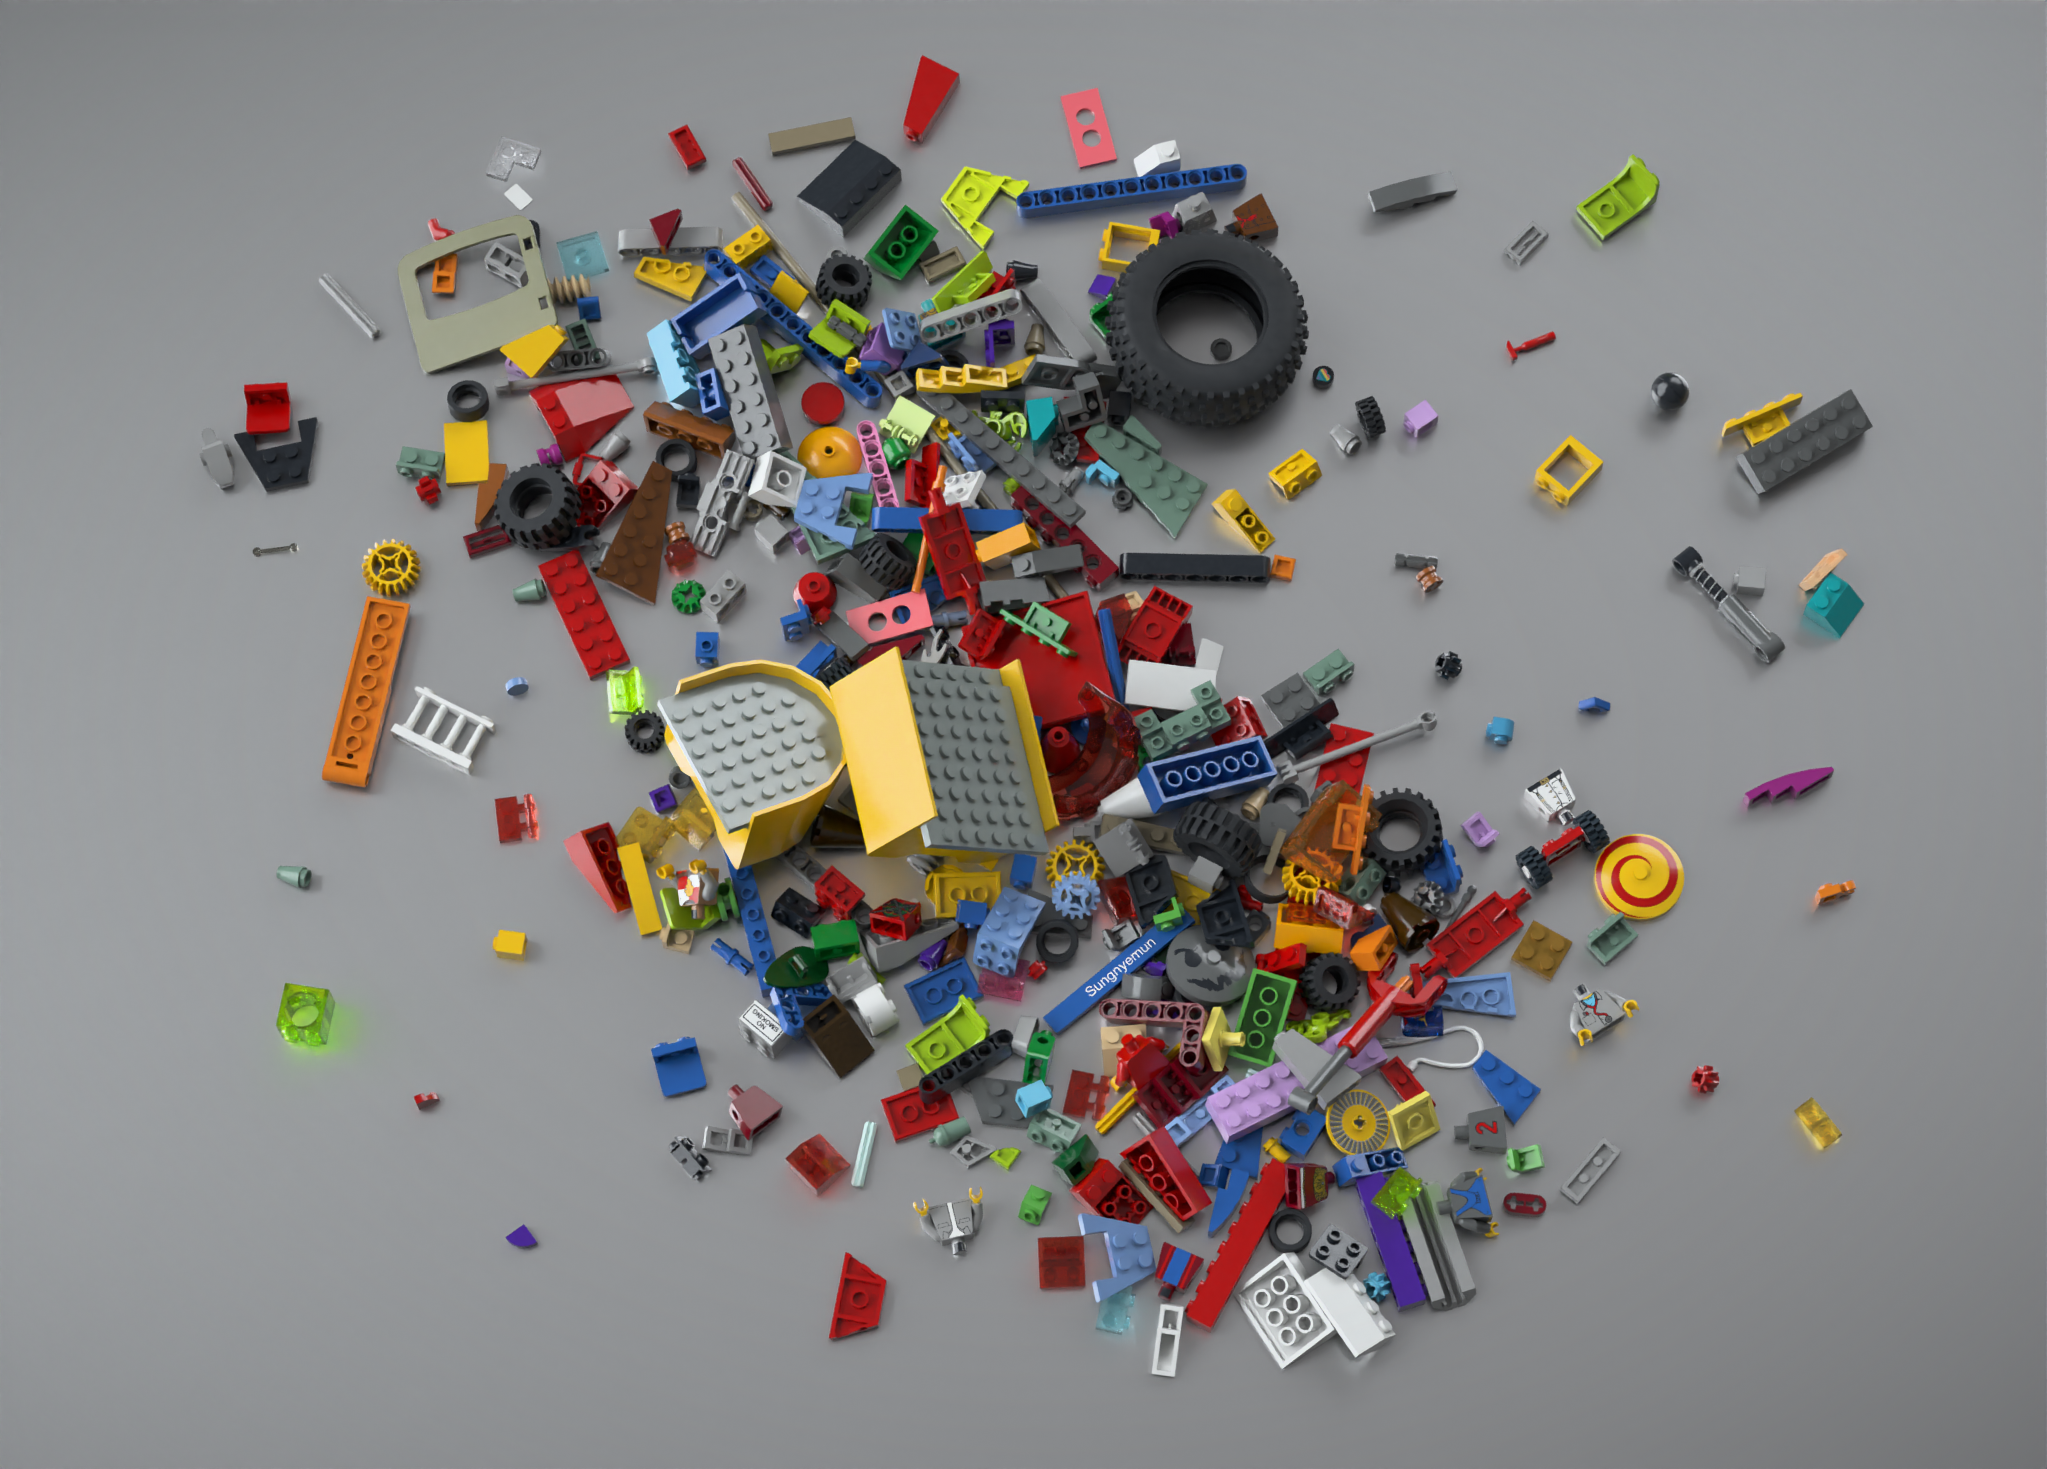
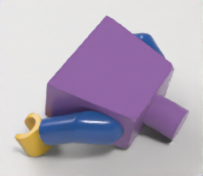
M883 322L874 328L870 325L865 335L867 340L858 358L861 362H858L854 357H849L845 367L847 374H854L857 368H861V371L879 372L882 375H887L893 370L899 372L904 362L902 359L904 350L893 349L890 346Z

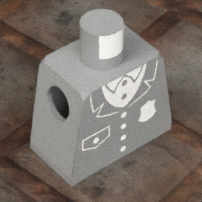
M1203 192L1192 195L1177 203L1172 214L1180 222L1181 230L1179 232H1185L1186 235L1190 234L1191 230H1199L1217 221L1214 211Z

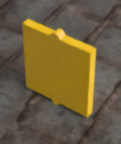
M781 271L769 292L797 315L809 292L797 283L796 279H792L784 271Z

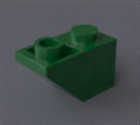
M1085 1134L1051 1163L1063 1180L1075 1186L1091 1173L1099 1151L1089 1136Z

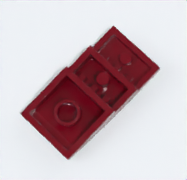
M1179 1052L1170 1060L1168 1066L1140 1090H1137L1132 1097L1157 1128L1163 1125L1165 1127L1178 1115L1183 1114L1197 1099L1202 1098L1229 1071L1227 1066L1224 1065L1223 1071H1214L1206 1053L1203 1069L1193 1073L1181 1064ZM1196 1056L1190 1057L1188 1064L1194 1063Z

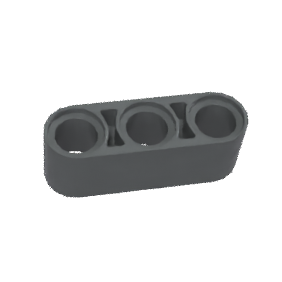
M603 348L559 351L555 357L559 356L562 359L561 366L556 368L553 364V358L547 367L556 372L607 367L611 362V354ZM598 352H602L604 360L598 364L595 356ZM577 354H581L583 357V362L579 366L574 362Z

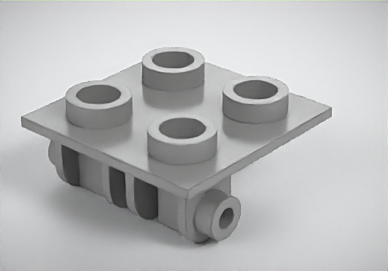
M1132 818L1093 841L1116 878L1139 864H1147L1149 858L1154 856Z

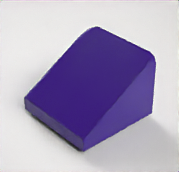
M1097 274L1088 293L1105 301L1112 292L1113 287L1117 285V279Z

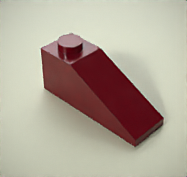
M921 634L875 646L858 658V668L863 667L894 647H899L902 660H908L925 646V638Z

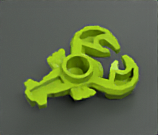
M972 410V413L978 417V412ZM997 410L990 411V418L978 417L1004 441L1012 437L1010 424L1017 436L1020 434L1019 428H1021V438H1025L1028 433V420L1023 413L1018 411L1009 413L1003 419H1000L1002 412ZM1010 440L1007 443L1012 446L1016 444V440ZM1018 442L1014 447L1017 452L1020 451L1022 443Z
M1341 1008L1336 1013L1328 1014L1321 1012L1310 1016L1311 1019L1299 1022L1291 1021L1286 1025V1032L1294 1029L1314 1044L1320 1043L1327 1039V1033L1336 1028L1343 1018L1352 1017L1351 1011Z

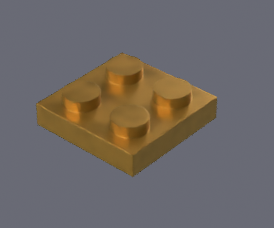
M1533 920L1512 955L1511 960L1551 981L1573 942Z

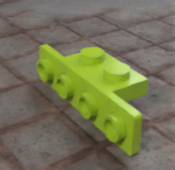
M980 251L932 297L938 313L951 309L955 304L964 305L976 301L996 281L993 273H988L992 270L993 266L986 251Z

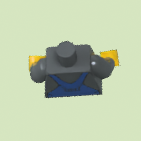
M1478 1168L1476 1171L1462 1172L1450 1183V1187L1447 1190L1448 1200L1436 1202L1438 1214L1451 1213L1453 1222L1460 1224L1463 1228L1483 1233L1488 1238L1498 1236L1499 1233L1494 1232L1493 1228L1499 1226L1497 1222L1488 1223L1491 1222L1493 1214L1484 1183L1487 1178L1479 1175L1483 1169Z

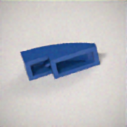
M1232 1168L1227 1190L1218 1188L1208 1237L1216 1235L1233 1216L1246 1191L1250 1172Z

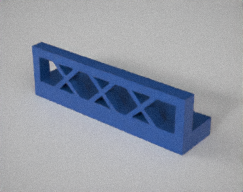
M820 640L799 662L796 668L816 678L837 658L836 647L832 644L827 646Z

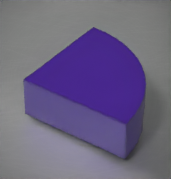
M1151 960L1142 967V970L1151 976H1165L1166 964L1160 961L1152 963Z
M524 1224L505 1237L510 1244L517 1247L529 1248L538 1244Z

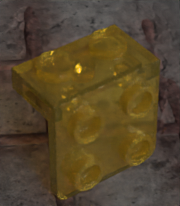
M637 807L617 835L615 841L621 847L639 842L643 860L652 864L654 859L661 855L667 840L669 841L676 831L674 821L667 816L662 820L646 809Z

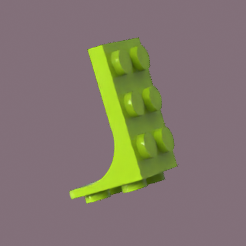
M1632 154L1629 156L1625 168L1612 181L1577 205L1576 210L1604 240L1656 202L1660 181L1654 173H1650L1641 158H1637Z
M963 994L959 996L957 1005L950 1013L905 1045L907 1051L926 1075L990 1036V1023L984 1015H978L975 1010L977 1007L970 997L966 999Z

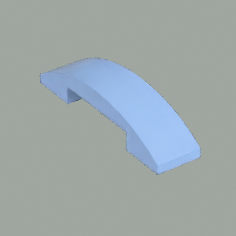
M1225 1075L1212 1086L1205 1096L1179 1118L1176 1117L1165 1126L1177 1147L1185 1143L1213 1120L1205 1106L1207 1097L1235 1084L1228 1075Z

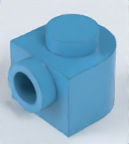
M1493 717L1492 722L1487 724L1486 736L1497 744H1507L1513 739L1514 721L1507 718Z

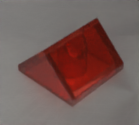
M1126 877L1097 881V887L1100 888V894L1098 895H1100V899L1114 926L1127 919H1132L1133 922L1138 920Z

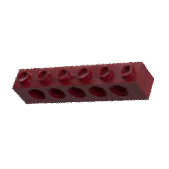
M1022 486L1010 495L1012 509L1022 511L1023 516L1026 518V523L1032 529L1036 528L1041 533V538L1047 544L1051 543L1055 548L1081 545L1085 566L1074 568L1073 570L1078 574L1081 573L1091 588H1096L1101 592L1119 576V567L1076 524L1069 528ZM1031 504H1036L1039 506L1035 510H1031L1028 508V506ZM1045 519H1051L1054 521L1052 524L1049 525L1043 523ZM1060 534H1067L1069 536L1066 539L1058 538ZM1091 563L1098 565L1096 569H1090L1087 566Z

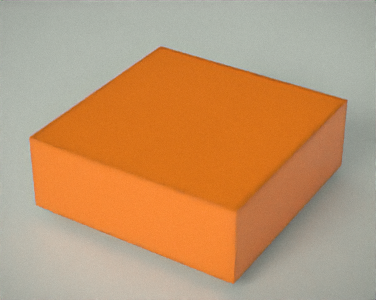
M1274 555L1270 577L1291 582L1296 559Z

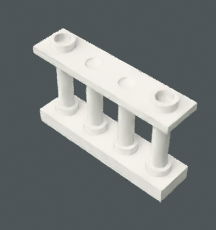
M417 686L415 692L420 700L406 724H402V726L394 724L391 729L393 737L471 775L474 765L470 757L485 731L493 735L495 734L496 729L493 721L483 715L479 717L436 696V693L427 687L422 689ZM429 702L439 707V710L426 732L420 736L414 733L413 728ZM449 712L459 718L445 742L439 745L433 742L432 737L446 713ZM467 721L477 726V729L463 753L457 754L452 751L451 747Z

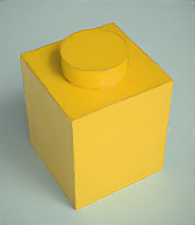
M499 930L498 937L494 936L493 950H495L497 957L524 961L528 942L526 933Z

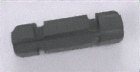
M832 316L829 319L828 327L833 330L836 329L837 333L849 341L853 340V343L858 347L864 345L867 340L864 334L861 332L858 334L856 329L844 321L841 323V319L836 316Z
M1396 553L1395 565L1402 567L1407 565V567L1421 569L1430 566L1437 568L1438 559L1432 556L1425 558L1426 556L1408 554V556H1405L1403 553Z

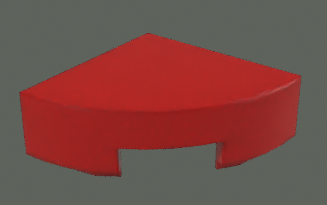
M431 1092L427 1096L423 1093L414 1096L419 1110L440 1101L436 1092Z

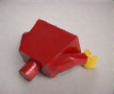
M1126 1034L1121 1039L1124 1047L1116 1054L1118 1059L1117 1074L1110 1080V1085L1116 1092L1119 1091L1120 1087H1126L1128 1085L1126 1082L1140 1090L1170 1064V1061L1162 1054L1169 1046L1164 1040L1149 1036L1144 1038L1142 1035H1137L1134 1038L1132 1034Z

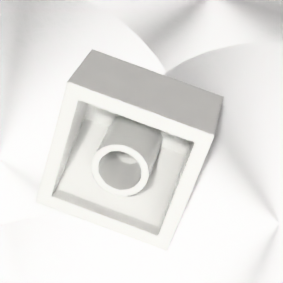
M769 451L757 457L748 496L766 505L797 507L807 468L773 451Z

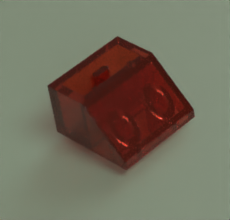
M1124 593L1100 601L1095 614L1098 632L1102 636L1098 611L1106 608L1111 610L1118 647L1133 613Z
M820 1133L801 1143L785 1158L787 1166L817 1196L821 1195L851 1166Z
M1084 1236L1038 1238L1040 1289L1086 1287Z

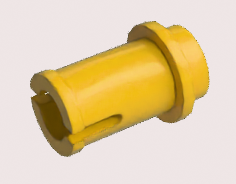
M1271 1137L1263 1145L1265 1152H1269L1276 1160L1285 1164L1292 1155L1278 1143V1138L1274 1139Z

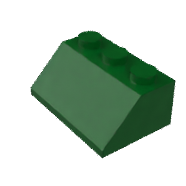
M905 204L863 259L879 272L902 280L939 231Z

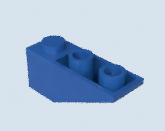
M1399 1147L1345 1156L1332 1167L1339 1187L1354 1185L1355 1180L1381 1171L1383 1176L1397 1169H1407L1408 1165L1403 1151Z

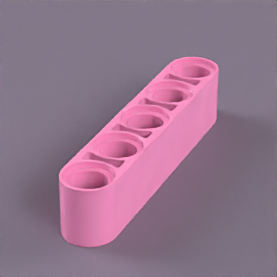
M862 421L857 426V437L867 472L873 473L877 469L884 471L880 475L873 473L871 486L877 506L899 507L876 427L871 421ZM864 431L872 432L869 436L862 435ZM871 450H875L878 452L875 455L867 454ZM881 489L889 490L887 494L879 493Z

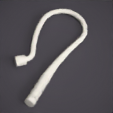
M1464 1025L1454 1026L1425 1035L1377 1039L1381 1047H1390L1429 1040L1456 1030L1468 1031L1476 1037L1479 1051L1470 1062L1450 1064L1422 1057L1414 1061L1411 1060L1406 1067L1411 1073L1418 1067L1419 1062L1445 1068H1467L1478 1061L1484 1050L1483 1040L1479 1033Z

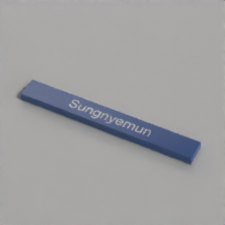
M1184 909L1185 915L1181 916L1183 924L1175 926L1171 931L1157 932L1156 925L1046 1014L1043 1017L1044 1021L1057 1036L1060 1035L1122 984L1123 974L1135 973L1172 943L1173 939L1180 932L1195 924L1192 916Z

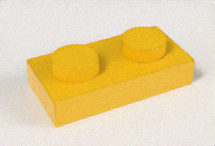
M1036 354L1000 367L1006 369L1007 389L1022 383V376Z

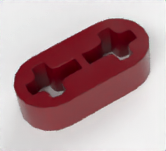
M1509 1193L1504 1197L1503 1201L1504 1211L1507 1214L1516 1216L1540 1217L1545 1213L1547 1206L1542 1196L1534 1194ZM1511 1199H1516V1203L1523 1204V1206L1516 1205L1515 1209H1511V1205L1507 1204V1202H1510ZM1534 1201H1538V1205L1542 1207L1538 1211H1534L1532 1206H1526V1204L1533 1205Z

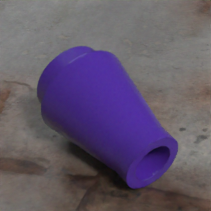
M941 939L919 954L918 963L928 971L937 968L948 943Z

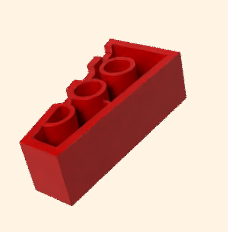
M1164 1125L1119 1153L1124 1159L1128 1158L1133 1163V1169L1138 1174L1142 1173L1150 1182L1148 1185L1154 1191L1157 1190L1164 1196L1163 1201L1182 1221H1185L1213 1203Z

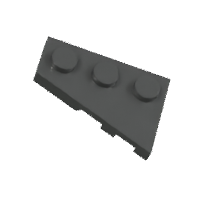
M1028 888V896L1046 902L1045 908L1030 934L1037 935L1041 926L1047 921L1063 919L1074 926L1079 938L1091 939L1092 914L1088 916L1086 913H1083V919H1080L1078 915L1071 919L1069 913L1066 916H1062V909L1056 911V904L1052 903L1051 897ZM1054 928L1046 933L1049 936L1070 937L1061 928Z

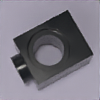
M1110 390L1107 411L1108 423L1122 426L1127 422L1130 417L1132 392Z
M1253 909L1246 919L1248 926L1253 923H1258L1261 926V929L1257 931L1249 927L1254 946L1256 947L1271 929V921L1266 913Z

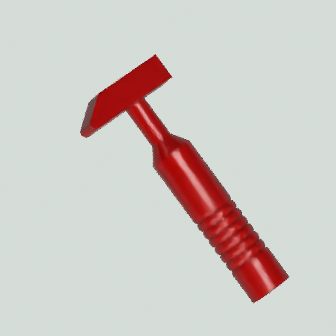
M1552 331L1526 341L1514 349L1510 341H1507L1506 350L1512 361L1518 359L1516 352L1530 350L1555 340L1556 336Z

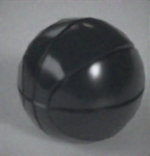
M1677 373L1661 374L1652 384V399L1657 406L1664 410H1677L1689 398V385Z

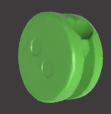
M730 877L724 878L725 883H720L717 891V904L723 921L729 920L727 910L731 908L735 918L741 916Z

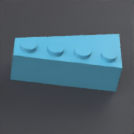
M666 319L647 333L649 345L652 348L670 402L693 408L701 403L696 375L701 373L694 357L688 354L682 343L681 338L683 337L678 335L672 322Z

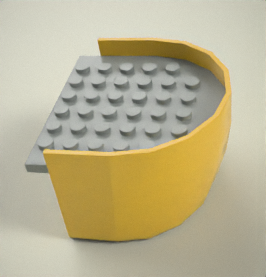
M759 659L730 663L681 679L678 682L675 695L658 700L657 706L667 722L664 734L667 746L681 771L689 775L714 819L718 838L735 869H741L778 856L799 843L829 798L846 765L831 692L826 686L795 666Z

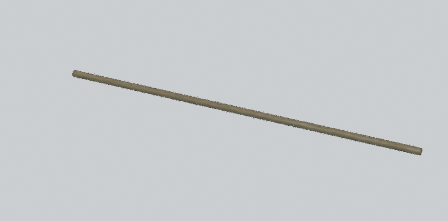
M740 192L735 193L732 196V200L754 227L759 225L771 239L772 249L809 292L824 313L827 314L829 310L828 305H823L821 303L822 299H818L815 283ZM856 346L854 348L855 351L859 354V356L863 346ZM872 371L890 392L884 383V380L890 377V375H882L879 372ZM930 426L925 437L931 444L935 442L940 443V455L956 475L966 474L968 472ZM980 488L976 499L984 509H998L983 489ZM1052 574L1042 576L1045 578L1046 585L1057 599L1069 596Z

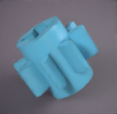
M1376 1272L1368 1274L1367 1279L1363 1280L1366 1293L1371 1300L1376 1298L1377 1301H1381L1386 1298L1385 1295L1391 1293L1389 1290L1391 1282L1384 1273L1378 1275Z

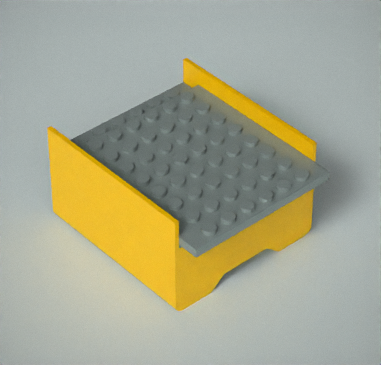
M894 647L829 687L868 856L899 858L914 854L956 857L957 861L961 863L979 864L997 860L1008 853L1041 856L1049 853L1045 833L1059 826V820L1020 659L1014 660L1001 669H989L902 660L899 647Z

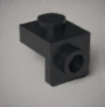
M692 473L678 475L677 507L697 508L701 490L699 476Z

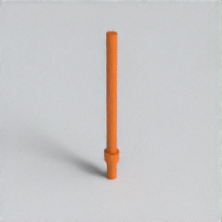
M939 465L932 490L933 488L941 487L944 494L946 487L944 482L948 467ZM932 502L930 504L929 513L932 512V510L934 509ZM924 535L911 592L916 594L920 593L929 553Z

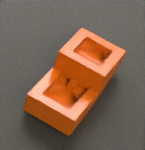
M454 253L435 261L432 293L454 294L458 264L457 254Z

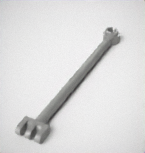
M647 357L635 363L515 381H509L508 377L494 380L493 384L497 395L501 396L511 394L513 389L633 371L643 372L644 375H653L657 370V362L655 358Z
M1425 711L1415 721L1294 766L1290 760L1278 764L1276 769L1284 784L1287 785L1299 780L1298 773L1416 729L1432 731L1437 725V717L1434 712Z

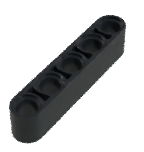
M1006 1029L998 1030L922 1077L919 1081L921 1101L926 1104H933L1013 1054V1048L1011 1047L1013 1034ZM1001 1042H1007L1008 1044H1006V1045H1001V1044H999V1043H1001ZM987 1053L989 1056L983 1057L981 1054ZM970 1065L971 1067L963 1068L962 1066ZM944 1077H952V1079H949V1080H945V1079H943V1078H944ZM927 1088L934 1089L932 1091H925Z

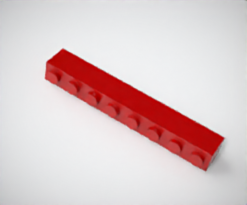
M1272 1158L1270 1164H1264L1260 1175H1262L1260 1182L1253 1184L1249 1192L1252 1195L1249 1202L1244 1201L1239 1210L1241 1217L1238 1222L1233 1221L1228 1230V1233L1231 1234L1227 1242L1222 1241L1217 1251L1220 1254L1216 1262L1212 1260L1206 1271L1209 1274L1207 1279L1200 1281L1195 1291L1198 1293L1194 1301L1190 1300L1184 1311L1187 1313V1321L1209 1333L1213 1330L1267 1231L1272 1217L1276 1214L1286 1196L1285 1165Z

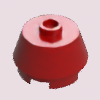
M811 572L797 581L793 596L796 604L797 600L801 599L803 605L807 604L810 613L813 614L822 606L829 609L834 604L837 597V589L835 583L828 576L818 572Z

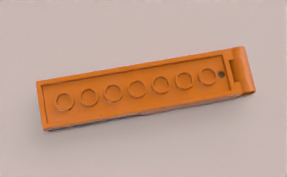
M367 596L322 771V780L366 788L368 785L411 608L408 603Z

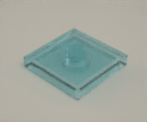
M597 231L556 242L568 282H570L571 275H574L576 280H579L580 274L587 278L588 274L591 277L609 271Z

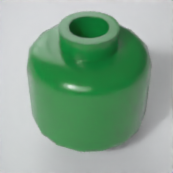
M888 438L882 443V450L888 468L893 470L904 469L906 461L911 459L912 453L903 439Z

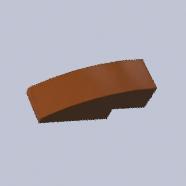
M489 463L488 482L479 483L475 514L477 531L483 530L494 516L496 510L494 508V501L498 499L496 496L497 491L502 488V482L505 479L508 480L509 470L507 464Z

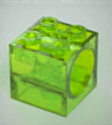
M285 983L276 1027L285 1041L290 1043L304 1041L310 1046L327 1044L335 1007V1000L330 990ZM305 1006L316 1007L319 1014L314 1022L307 1026H296L292 1017L298 1009Z

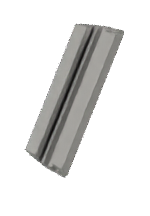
M1439 1182L1421 1183L1395 1193L1394 1197L1433 1308L1449 1311L1456 1307L1465 1306L1476 1295V1287L1450 1213L1438 1214L1436 1202L1445 1200Z

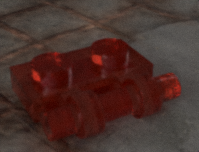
M524 794V803L518 804L517 796L495 799L500 843L522 841L521 832L528 831V838L537 837L538 821L535 820L534 811L536 810V804L533 801L532 794ZM519 813L526 814V822L520 823Z
M1072 1069L1063 1115L1085 1119L1086 1111L1093 1112L1091 1119L1100 1121L1102 1113L1105 1112L1106 1106L1104 1102L1106 1094L1110 1090L1108 1085L1110 1077L1102 1075L1100 1083H1093L1094 1074ZM1091 1091L1097 1092L1094 1103L1089 1102Z

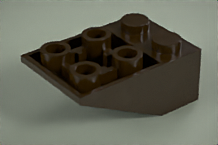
M835 994L803 1018L802 1033L839 1078L843 1077L875 1051Z

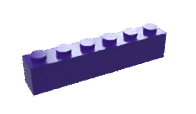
M1381 1171L1356 1179L1355 1187L1386 1277L1391 1282L1390 1289L1398 1312L1424 1305L1428 1291L1425 1283H1420L1418 1277L1421 1275L1420 1268L1417 1262L1413 1263L1411 1257L1413 1248L1411 1242L1405 1240L1403 1233L1406 1232L1403 1220H1398L1396 1212L1399 1209L1396 1199H1391L1389 1190H1391V1185L1388 1177L1384 1178Z

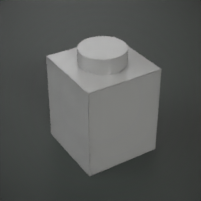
M771 515L766 519L762 518L755 526L756 537L774 554L790 540L789 532Z
M1740 566L1738 573L1733 575V586H1737L1736 594L1763 596L1766 568Z
M1199 856L1189 873L1188 883L1212 894L1215 888H1220L1224 880L1222 876L1223 867Z

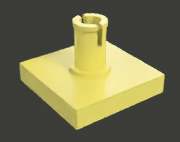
M1213 1007L1201 1039L1214 1071H1223L1230 1046L1243 1047L1246 1042L1244 1032H1231L1222 1007Z
M1427 1091L1406 1102H1401L1400 1105L1397 1104L1394 1109L1388 1111L1397 1145L1402 1151L1441 1130L1431 1095Z

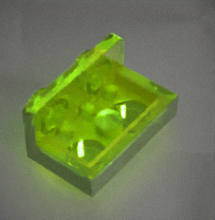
M633 667L630 671L608 670L606 672L609 713L621 715L636 714L644 704V697L641 695L640 690L642 676L639 674V668Z
M1399 1167L1372 1199L1371 1203L1391 1219L1396 1214L1401 1216L1409 1206L1406 1202L1411 1197L1415 1199L1423 1188L1420 1185L1423 1180L1420 1177L1415 1179L1402 1167Z

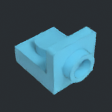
M1098 460L1095 465L1092 463L1085 472L1086 483L1089 485L1097 476L1106 486L1111 485L1115 488L1120 482V474L1101 460Z

